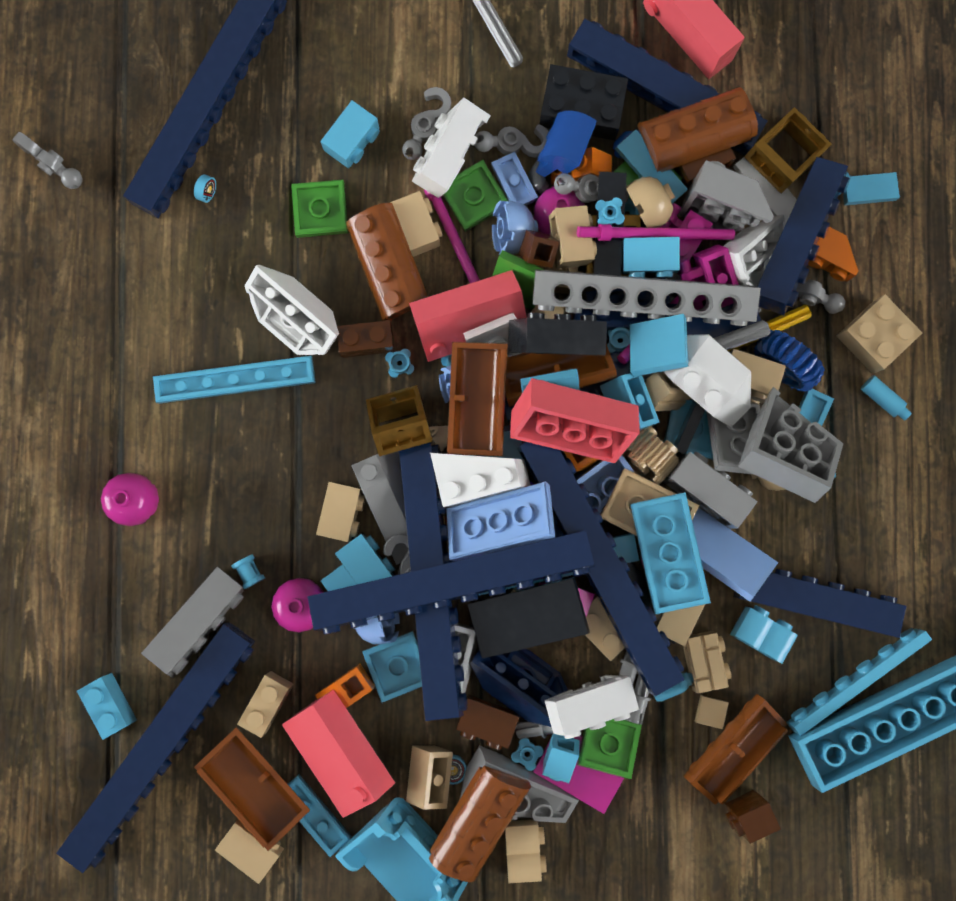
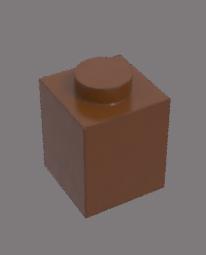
M526 230L518 255L527 263L553 268L560 242L550 234Z

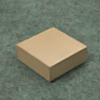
M700 695L695 722L723 729L729 702Z

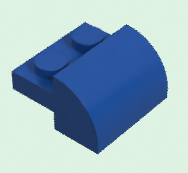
M577 111L559 112L546 136L545 146L538 156L537 161L540 163L536 173L546 177L557 169L562 173H569L580 166L597 121Z

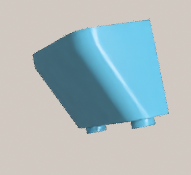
M400 797L390 801L335 855L342 865L350 871H358L365 865L396 901H458L468 883L446 876L432 865L429 860L431 855L430 849L438 835L410 804Z

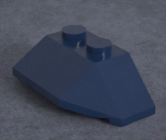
M527 648L483 659L479 649L470 664L482 688L526 721L551 727L544 700L568 691L561 673Z

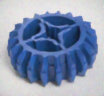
M770 330V334L760 338L754 347L755 356L786 366L782 383L789 385L790 388L808 392L821 381L820 378L824 375L825 369L822 366V362L817 359V355L812 353L810 348L803 345V342H799L795 337H791L787 333H782L779 330Z

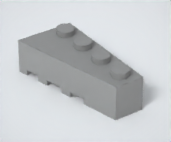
M216 567L141 654L165 674L174 678L187 665L188 659L192 654L198 652L205 644L209 633L212 630H217L224 622L226 612L230 608L235 609L244 598L241 595L244 592L243 587L220 568Z

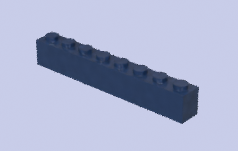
M584 18L568 47L567 57L596 73L628 78L626 90L667 113L719 94L712 86L699 83L689 73L674 69L667 61L656 59L649 55L644 48L631 45L621 35L606 31L602 25L595 21L590 22ZM754 111L758 123L757 136L752 137L750 141L731 147V149L744 156L754 146L768 122L757 111Z

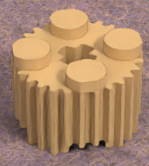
M650 426L640 430V434L622 455L629 460V464L634 470L633 473L660 485L679 464V459L676 456L678 449L668 440L663 443L657 437L658 433Z

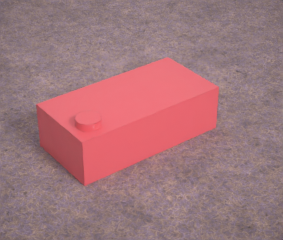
M713 0L643 1L647 13L654 16L708 80L732 62L745 38Z
M513 270L409 303L428 362L451 355L452 342H466L464 332L510 313H514L517 319L527 318L522 290Z
M531 378L511 410L510 438L611 463H616L640 434L638 405Z
M334 689L300 710L282 724L343 818L377 801L395 784V781Z

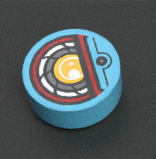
M203 174L197 179L194 186V196L197 200L208 203L213 198L216 190L215 178Z
M457 755L452 757L450 784L452 785L463 781L467 767L465 761Z

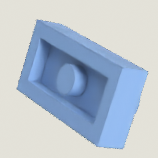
M515 151L491 162V167L508 201L518 202L525 206L537 201L538 196Z

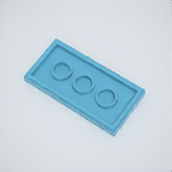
M686 492L630 504L654 614L711 603Z

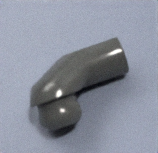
M536 161L528 173V178L534 190L538 194H543L545 190L549 189L550 185L546 182V177L536 173L540 163Z

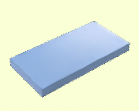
M546 481L446 508L449 560L452 562L555 538L550 485Z
M698 508L692 523L703 569L751 602L778 562Z

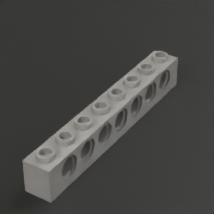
M535 269L533 305H538V310L554 311L555 306L566 307L565 312L582 313V308L593 309V314L609 315L610 311H621L620 316L637 317V313H648V318L650 319L664 318L665 315L684 314L686 322H692V317L703 318L704 323L720 324V319L731 320V325L747 326L748 321H757L761 288L747 285ZM560 284H565L569 287V294L564 299H558L554 296V289ZM588 286L594 287L597 292L596 297L591 301L582 299V291ZM617 288L622 289L624 292L622 301L612 303L609 298L611 291ZM642 291H649L651 293V300L647 305H639L637 301L638 295ZM670 293H677L679 297L677 305L671 308L667 307L665 303L666 297ZM699 295H704L706 298L705 306L702 309L696 310L693 306L694 299ZM727 297H731L733 299V307L731 310L723 312L721 308L722 301Z

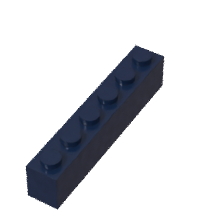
M816 157L757 286L761 288L758 307L781 315H785L788 306L794 307L799 292L796 291L799 283H805L809 273V269L806 266L809 260H815L820 246L816 245L819 237L825 238L830 225L827 222L829 215H835L840 203L837 197L839 193L844 194L848 187L850 178L846 177L847 165Z
M776 569L775 573H771L751 600V602L898 638L901 635L906 611L905 605L897 604L898 598L880 595V599L870 597V591L854 588L852 593L844 591L845 585L828 582V585L824 586L818 584L817 578L804 575L799 580L791 578L792 572ZM734 591L733 597L747 600L743 596L738 594L736 591Z

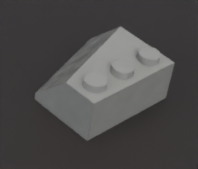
M707 160L691 183L678 214L685 218L689 211L692 210L713 223L711 229H734L735 232L743 230L746 224L754 227L759 225L760 220L768 223L772 222L774 218L757 180L729 170L718 161L709 162Z
M773 387L752 424L738 467L816 503L832 487L843 443L819 423H811L799 413L801 411L799 407L794 403L790 406L779 397L781 393Z

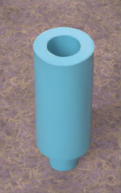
M875 375L871 376L862 385L861 390L892 417L898 415L903 420H906L912 414L906 408L907 402Z

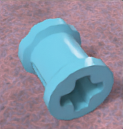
M253 554L231 565L232 569L237 570L244 583L242 585L244 589L265 579L253 561L255 558Z

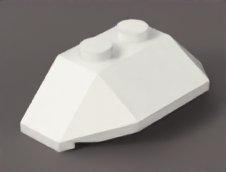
M784 215L775 216L772 222L765 223L763 221L758 226L747 227L739 232L734 240H730L724 245L729 250L739 285L758 286L786 225Z
M262 265L255 266L244 287L250 295L251 304L258 321L297 355H325L339 335L333 311L294 277Z
M709 334L687 335L689 367L663 372L714 418L732 427L751 408V371Z

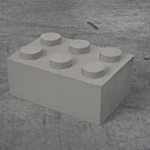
M688 452L678 457L679 464L663 480V483L678 494L686 492L688 500L700 505V509L729 529L739 528L758 502L752 498L753 493L743 485L737 487L729 481L731 477L725 471H717L707 464L709 462L708 459L702 454Z

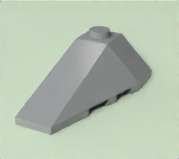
M399 451L380 457L379 454H376L351 465L385 541L397 534L407 536ZM403 543L395 545L392 551L396 565L401 563L407 553V548Z
M480 745L466 767L460 795L461 798L478 768L487 766L530 782L531 788L515 812L512 820H517V817L533 818L534 821L566 823L579 801L576 797L532 771L526 770L520 764L514 763L504 755Z

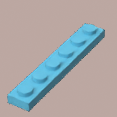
M910 628L904 631L897 642L893 645L888 644L882 647L877 652L879 655L871 661L865 660L856 667L857 671L852 675L843 676L834 683L835 687L830 691H824L816 695L811 705L806 708L797 709L786 723L794 733L802 736L929 643L932 638L925 630Z

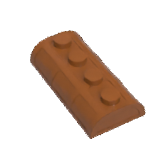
M736 87L694 104L639 122L637 125L657 172H664L750 141L752 137L757 136L758 123L754 109L747 94L741 87Z
M393 203L374 205L351 217L346 222L382 321H391L411 311L409 303L428 297Z
M452 342L447 454L503 456L508 344Z
M607 344L606 355L521 353L508 357L506 398L509 408L516 404L522 394L520 380L522 378L577 369L579 388L617 378L616 368Z
M756 694L744 705L742 711L726 725L725 730L718 738L708 745L707 750L702 756L691 764L684 777L713 804L716 805L719 802L723 805L788 732L784 728L787 723L764 698Z
M237 727L194 766L197 770L196 772L267 851L310 811L308 806Z
M487 766L479 767L430 849L431 855L429 860L432 865L446 876L465 882H474L524 797L528 794L531 788L530 782Z

